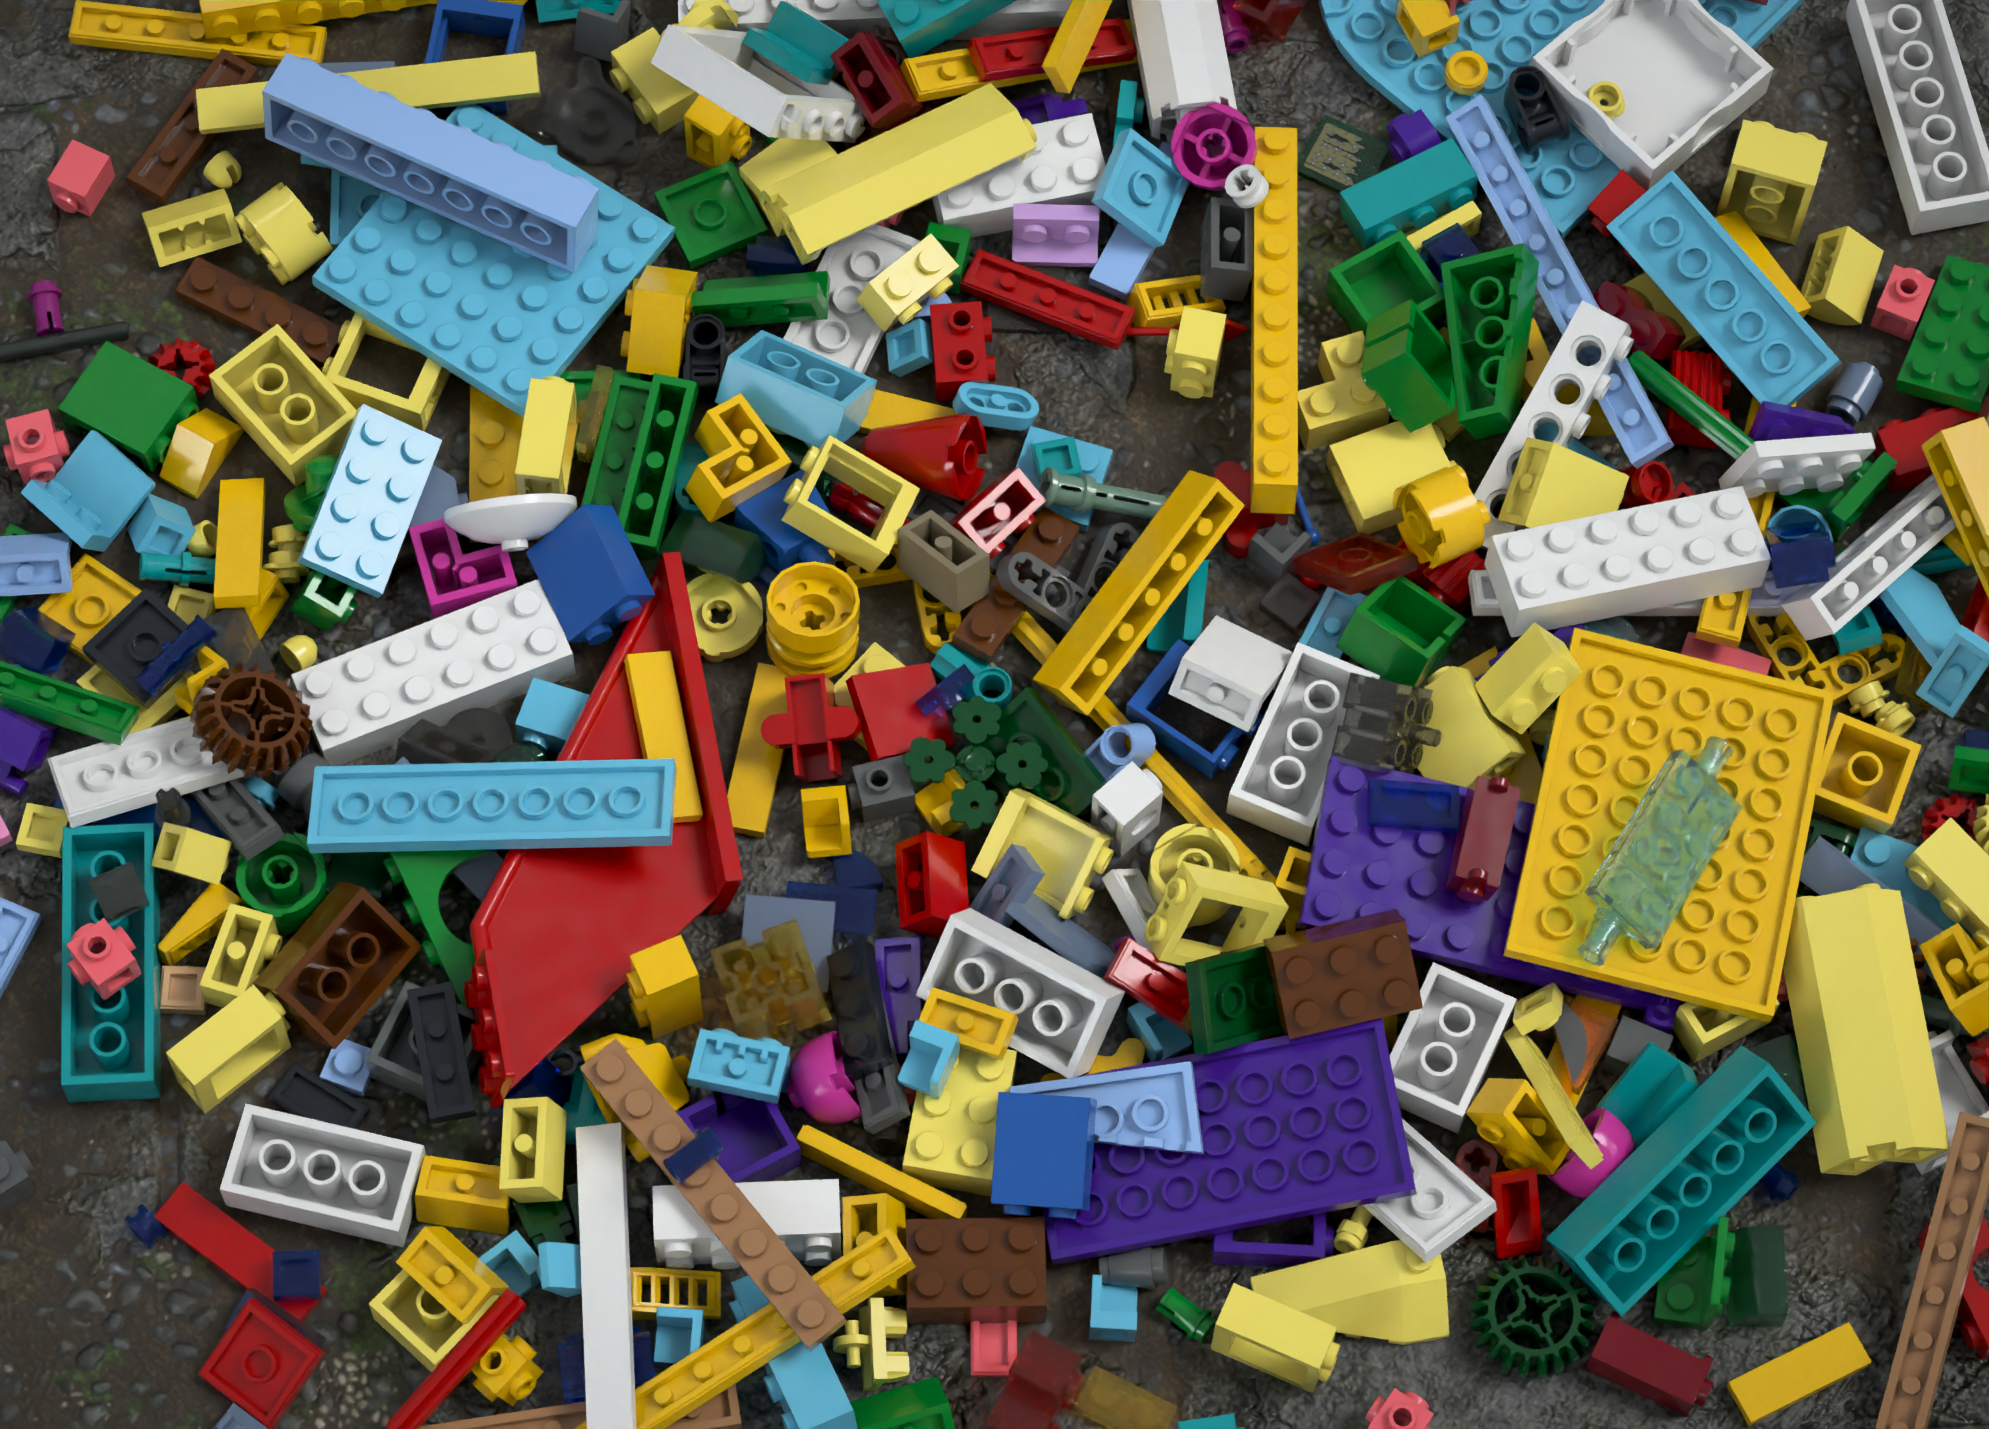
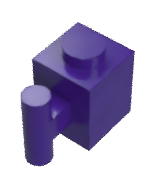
M2 706L0 707V788L19 798L24 795L28 788V782L16 776L15 772L17 768L22 771L41 768L58 730L57 727L41 719Z

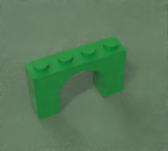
M500 849L387 852L389 858L383 860V864L393 885L402 883L408 899L402 901V905L412 926L421 924L427 940L421 942V945L431 967L440 965L446 981L442 983L452 981L456 1003L466 1007L464 982L469 981L472 965L476 964L473 945L467 944L455 937L445 926L439 911V892L445 880L454 871Z

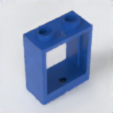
M438 0L425 64L444 61L450 30L508 38L505 55L520 53L526 27L523 5L489 0ZM510 100L479 103L476 105L491 114H507ZM457 106L443 107L441 109H451Z
M1178 639L1127 703L1125 716L1131 723H1141L1148 726L1152 730L1157 744L1212 780L1220 768L1227 771L1240 753V749L1237 746L1247 735L1253 738L1256 735L1264 718L1262 714L1264 702L1249 732L1233 725L1212 753H1209L1153 715L1154 711L1168 695L1181 659L1190 648L1189 645Z

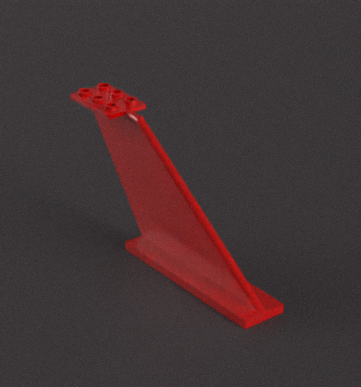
M680 552L662 554L655 572L649 581L656 596L642 606L643 610L638 616L628 621L556 761L643 759L624 660L627 654L670 651L703 816L700 821L673 823L672 846L509 849L469 926L476 964L472 965L469 981L464 982L465 1004L467 1008H473L476 1022L471 1027L472 1045L474 1051H481L483 1067L479 1068L478 1073L480 1091L482 1094H488L490 1108L500 1107L510 1090L628 982L626 973L632 971L630 955L676 937L705 909L707 915L725 914L743 881Z

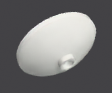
M556 493L497 497L449 508L444 511L445 523L454 531L474 541L501 544L503 552L521 551L529 548L528 541L547 535L573 514L577 509V500L573 495Z

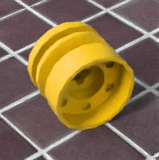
M816 561L797 563L781 571L771 582L766 597V644L769 657L778 669L792 677L825 673L831 678L843 672L855 659L859 644L860 598L856 584L847 573L834 565Z

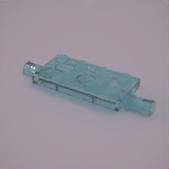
M1715 736L1709 737L1696 761L1683 749L1671 752L1589 883L1585 893L1597 903L1594 915L1596 922L1577 949L1580 956H1584L1586 951H1588L1584 957V960L1597 966L1603 965L1606 956L1619 936L1628 935L1633 937L1645 949L1656 948L1742 809V806L1716 781L1726 762L1734 753L1731 746H1727L1725 751H1723L1727 745L1725 740Z

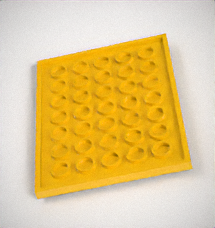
M1574 627L1568 650L1579 665L1582 673L1557 699L1503 956L1770 1023L1776 1006L1835 692Z

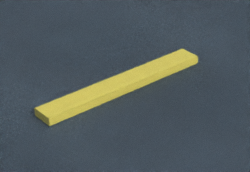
M535 51L337 73L338 75H348L359 84L377 92H387L398 101L416 109H434L541 97ZM268 81L196 89L199 131L201 134L264 128L262 91Z

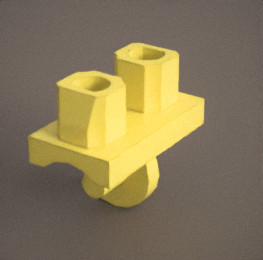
M870 1297L868 1299V1306L859 1310V1321L848 1320L845 1323L846 1335L833 1339V1351L847 1355L848 1368H859L862 1363L863 1391H877L884 1383L903 1381L909 1375L908 1353L886 1352V1338H903L906 1335L907 1311L894 1307H884V1298Z

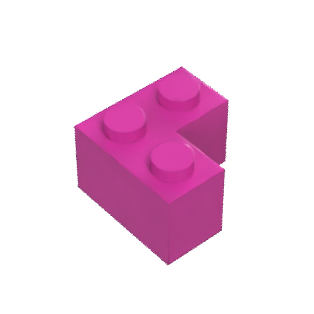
M444 518L409 527L413 551L433 619L518 587L509 554L502 551L501 545L462 555L456 531L445 523Z

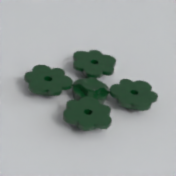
M974 696L969 702L960 701L952 709L953 718L956 720L953 726L954 732L958 735H965L966 740L972 744L962 749L958 753L956 760L951 752L946 751V744L943 740L935 739L931 742L925 737L915 738L910 744V752H907L903 757L904 765L910 768L909 776L911 780L917 784H924L929 780L934 783H940L945 778V772L951 771L956 766L960 778L967 782L964 790L956 789L953 791L951 800L954 804L950 807L949 815L956 823H966L970 830H978L982 823L985 825L993 824L999 814L996 806L998 801L997 793L992 790L986 791L983 784L993 774L995 767L999 773L1006 775L1005 781L1009 786L1015 787L1021 784L1028 789L1037 787L1041 782V774L1045 773L1048 769L1047 760L1041 757V747L1035 742H1026L1022 746L1016 742L1008 744L1006 753L999 755L996 762L993 754L988 749L979 746L986 741L987 736L994 737L999 733L1000 726L997 722L1002 714L1001 708L997 704L992 702L985 703L981 696Z

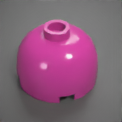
M1218 103L1207 104L1206 107H1200L1195 111L1191 110L1186 113L1175 127L1171 140L1174 163L1183 178L1198 188L1211 191L1226 190L1225 181L1228 175L1241 165L1249 164L1254 166L1258 151L1255 132L1246 117L1233 107Z
M832 1031L822 1034L805 1043L795 1054L790 1068L792 1081L786 1084L789 1098L794 1107H803L811 1118L826 1124H841L861 1117L854 1081L845 1075L839 1032Z
M1601 1107L1596 1108L1583 1119L1584 1124L1604 1155L1602 1157L1604 1160L1590 1169L1570 1149L1554 1175H1546L1558 1187L1574 1197L1586 1199L1634 1152V1141L1629 1130L1605 1107L1604 1109Z

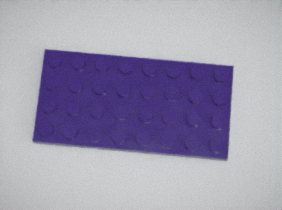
M1335 755L1330 757L1297 928L1306 930L1397 909L1406 922L1413 956L1542 987L1554 982L1559 990L1644 1011L1647 1000L1653 997V993L1503 956L1535 804L1518 800L1499 889L1489 901L1470 902L1459 898L1457 892L1445 889L1468 788Z
M1382 1018L1290 1040L1286 1035L1246 1043L1211 1054H1190L1089 1074L1096 1075L1191 1061L1193 1064L1204 1155L1094 1143L1089 1211L1077 1210L1076 1219L1048 1217L1049 1208H1043L1051 1260L1053 1265L1417 1195Z

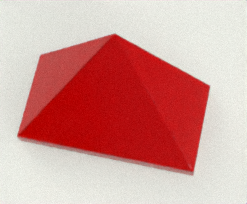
M1535 1166L1490 1174L1491 1197L1496 1201L1497 1211L1493 1213L1497 1258L1501 1259L1543 1251L1538 1180Z

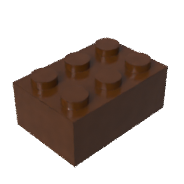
M340 881L252 984L264 995L268 992L272 993L284 1008L285 1016L312 1042L336 1049L420 950L422 945L362 886Z
M1397 909L1263 939L1280 1023L1289 1040L1423 1008L1406 922Z
M1045 1217L906 1219V1252L916 1266L906 1273L907 1325L971 1324L973 1321H980V1324L1008 1323V1320H1014L1017 1323H1046Z

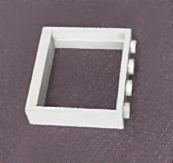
M668 24L651 64L767 137L855 143L856 138L865 130L866 127L863 124L866 117L848 89L832 79L828 85L806 83L743 44L742 42L747 32Z

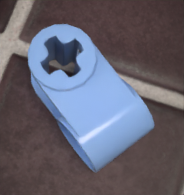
M1145 724L1115 725L1106 729L1084 753L1108 782L1132 761L1140 768L1154 753L1156 745L1155 736L1152 730ZM1126 735L1129 736L1132 745L1129 753L1124 745Z

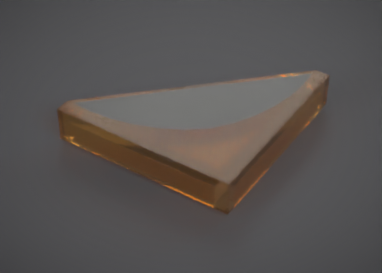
M1562 993L1564 995L1562 1013L1558 1021L1551 1026L1561 1059L1563 1060L1572 1092L1579 1095L1618 1028V1020Z

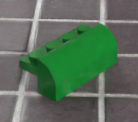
M654 373L652 382L614 375L582 505L613 506L638 560H653L658 557L698 396L697 382Z

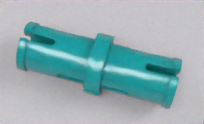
M141 551L139 579L177 581L178 586L188 587L189 583L214 585L216 559L192 557L191 552L182 551L180 556Z

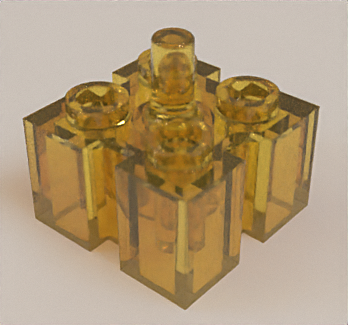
M796 919L761 931L764 941L748 946L745 938L710 950L719 980L726 992L725 998L734 1026L740 1037L753 1040L758 1038L776 1040L781 1038L778 1028L794 1022L797 1031L832 1019L823 990L816 977L817 972L808 945Z

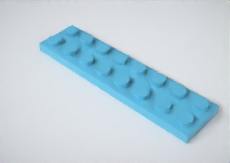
M671 758L315 766L307 846L310 853L672 846L676 763L675 759Z

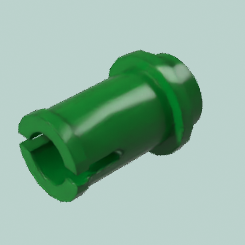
M1174 1287L1166 1292L1160 1300L1161 1304L1156 1307L1157 1313L1162 1314L1187 1332V1339L1190 1341L1194 1339L1200 1343L1205 1341L1217 1322L1212 1317L1210 1309L1203 1311L1177 1292Z

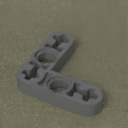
M1125 522L1107 525L1100 529L1076 584L1029 552H1017L1003 557L997 566V579L1005 591L1068 633L1080 617L1081 611L1086 609L1099 591L1094 579L1096 571L1098 569L1103 570L1109 578L1137 541L1139 535L1130 524ZM1114 536H1119L1118 543L1113 539ZM1118 544L1122 547L1121 551H1116ZM1019 564L1021 565L1020 574L1027 578L1020 581L1017 580L1019 572L1014 569L1015 565ZM1049 583L1053 584L1059 591L1060 599L1056 607L1051 606L1045 598V590Z

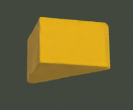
M208 408L181 421L175 429L159 475L160 480L197 500L243 434L244 429Z

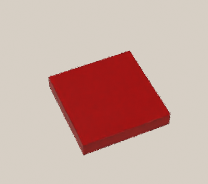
M929 663L852 675L846 680L855 712L862 722L861 731L871 762L905 755L907 752H910V744L917 737H925L931 742L935 739H941L946 744V750H950L956 744Z
M250 1298L211 1353L198 1375L266 1428L274 1429L326 1353L256 1298Z

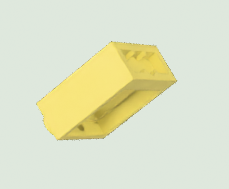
M355 312L352 320H346L342 325L338 337V344L340 345L335 357H328L322 373L355 409H358L363 403L421 431H425L451 372L427 358L409 399L346 378L347 371L365 334L416 351Z
M547 376L543 379H530L515 469L518 495L567 494L579 418L575 384L567 382L563 378Z
M829 435L819 448L812 445L803 458L799 468L804 470L805 473L801 480L796 478L786 492L783 501L789 505L781 520L868 572L873 573L889 555L898 536V529L903 526L920 488ZM822 470L885 507L870 537L807 501Z
M1182 861L1174 877L1168 881L1165 894L1155 914L1149 918L1143 936L1159 961L1185 966V963L1258 944L1263 942V939L1272 938L1289 906L1273 882ZM1202 898L1243 907L1222 947L1181 938Z
M252 985L166 1052L177 1082L204 1114L291 1048L287 1034L291 1027L284 1018L286 1012L272 993L268 992L263 996L255 985Z
M1233 1283L1215 1324L1211 1349L1313 1393L1318 1380L1324 1383L1328 1382L1341 1345L1334 1343L1337 1327Z

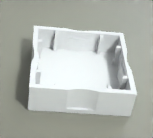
M1605 0L1594 12L1573 23L1538 52L1531 62V66L1539 69L1545 76L1555 100L1564 111L1567 120L1646 191L1671 170L1675 171L1766 94L1774 69L1733 30L1714 19L1698 0ZM1598 82H1612L1622 91L1625 109L1622 115L1619 117L1615 116L1613 120L1607 117L1587 98V90ZM1606 101L1600 102L1602 106L1608 105Z

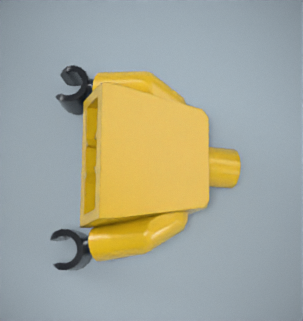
M614 1033L581 1045V1051L574 1053L569 1049H559L551 1057L550 1062L556 1061L559 1058L570 1060L572 1064L571 1069L559 1072L555 1076L557 1079L566 1080L574 1075L577 1066L587 1062L614 1039H617L676 1113L679 1112L680 1107L689 1101V1093L684 1083L687 1082L691 1062L682 1055L671 1059L666 1047L661 1043L646 1045L642 1039ZM583 1074L607 1124L621 1122L624 1126L625 1145L627 1144L628 1147L625 1150L627 1174L630 1169V1163L635 1160L640 1163L650 1155Z

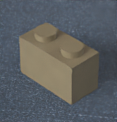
M929 510L898 529V569L956 614L990 593V554L935 512Z

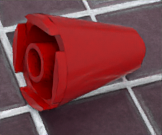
M963 413L873 428L869 435L865 436L862 440L861 454L919 488L957 501L971 500L979 491L984 477L985 469L977 467L979 454H987V442L981 419L977 416Z

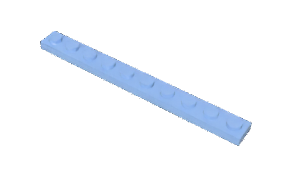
M1480 94L1445 118L1471 167L1477 174L1478 180L1513 245L1523 243L1539 261L1536 287L1563 336L1582 300L1597 308L1599 306L1488 101ZM1595 346L1585 347L1579 353L1578 362L1584 366L1595 365L1601 358V350ZM1625 358L1622 363L1617 360L1615 361L1608 376L1612 377L1611 385L1603 399L1597 401L1631 464L1639 468L1674 447V444L1628 359Z

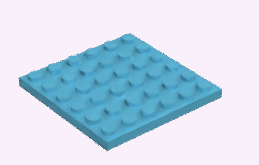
M476 104L461 105L456 107L445 120L446 122L455 126L462 125L468 127L480 137L494 143L502 142L507 144L519 154L533 160H544L554 169L572 177H583L593 186L599 188L597 235L576 272L567 271L385 191L312 276V283L316 288L524 418L530 379H543L547 376L560 377L624 299L628 289H632L634 278H640L646 266H651L674 238L675 227Z

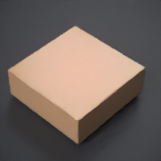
M162 966L160 985L161 1014L206 1015L207 1003L200 988V982L206 967Z

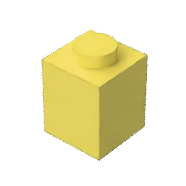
M164 822L151 866L195 880L219 885L221 876L229 863L228 853L232 842L188 827Z

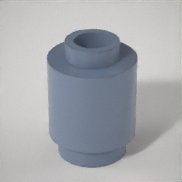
M1863 361L1846 364L1826 398V414L1839 416L1844 423L1850 424L1852 427H1855L1858 422L1863 421L1884 385L1882 378L1879 376V371L1873 365Z

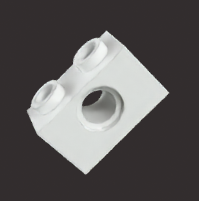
M1133 761L1094 793L1092 797L1090 824L1114 836L1109 847L1120 858L1158 826L1160 822L1163 798L1162 784L1150 770L1146 768L1141 770Z

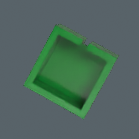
M1401 230L1329 270L1325 294L1352 332L1363 331L1365 339L1369 319L1410 299L1416 303L1432 325L1440 322L1445 317L1444 289Z
M1410 299L1369 319L1366 340L1364 341L1365 349L1361 376L1365 385L1370 390H1375L1383 399L1391 417L1395 420H1400L1411 433L1453 413L1456 393L1450 346L1416 303Z
M1394 570L1355 609L1336 647L1349 655L1355 662L1380 675L1390 686L1399 689L1409 696L1426 679L1428 674H1431L1448 656L1467 619Z

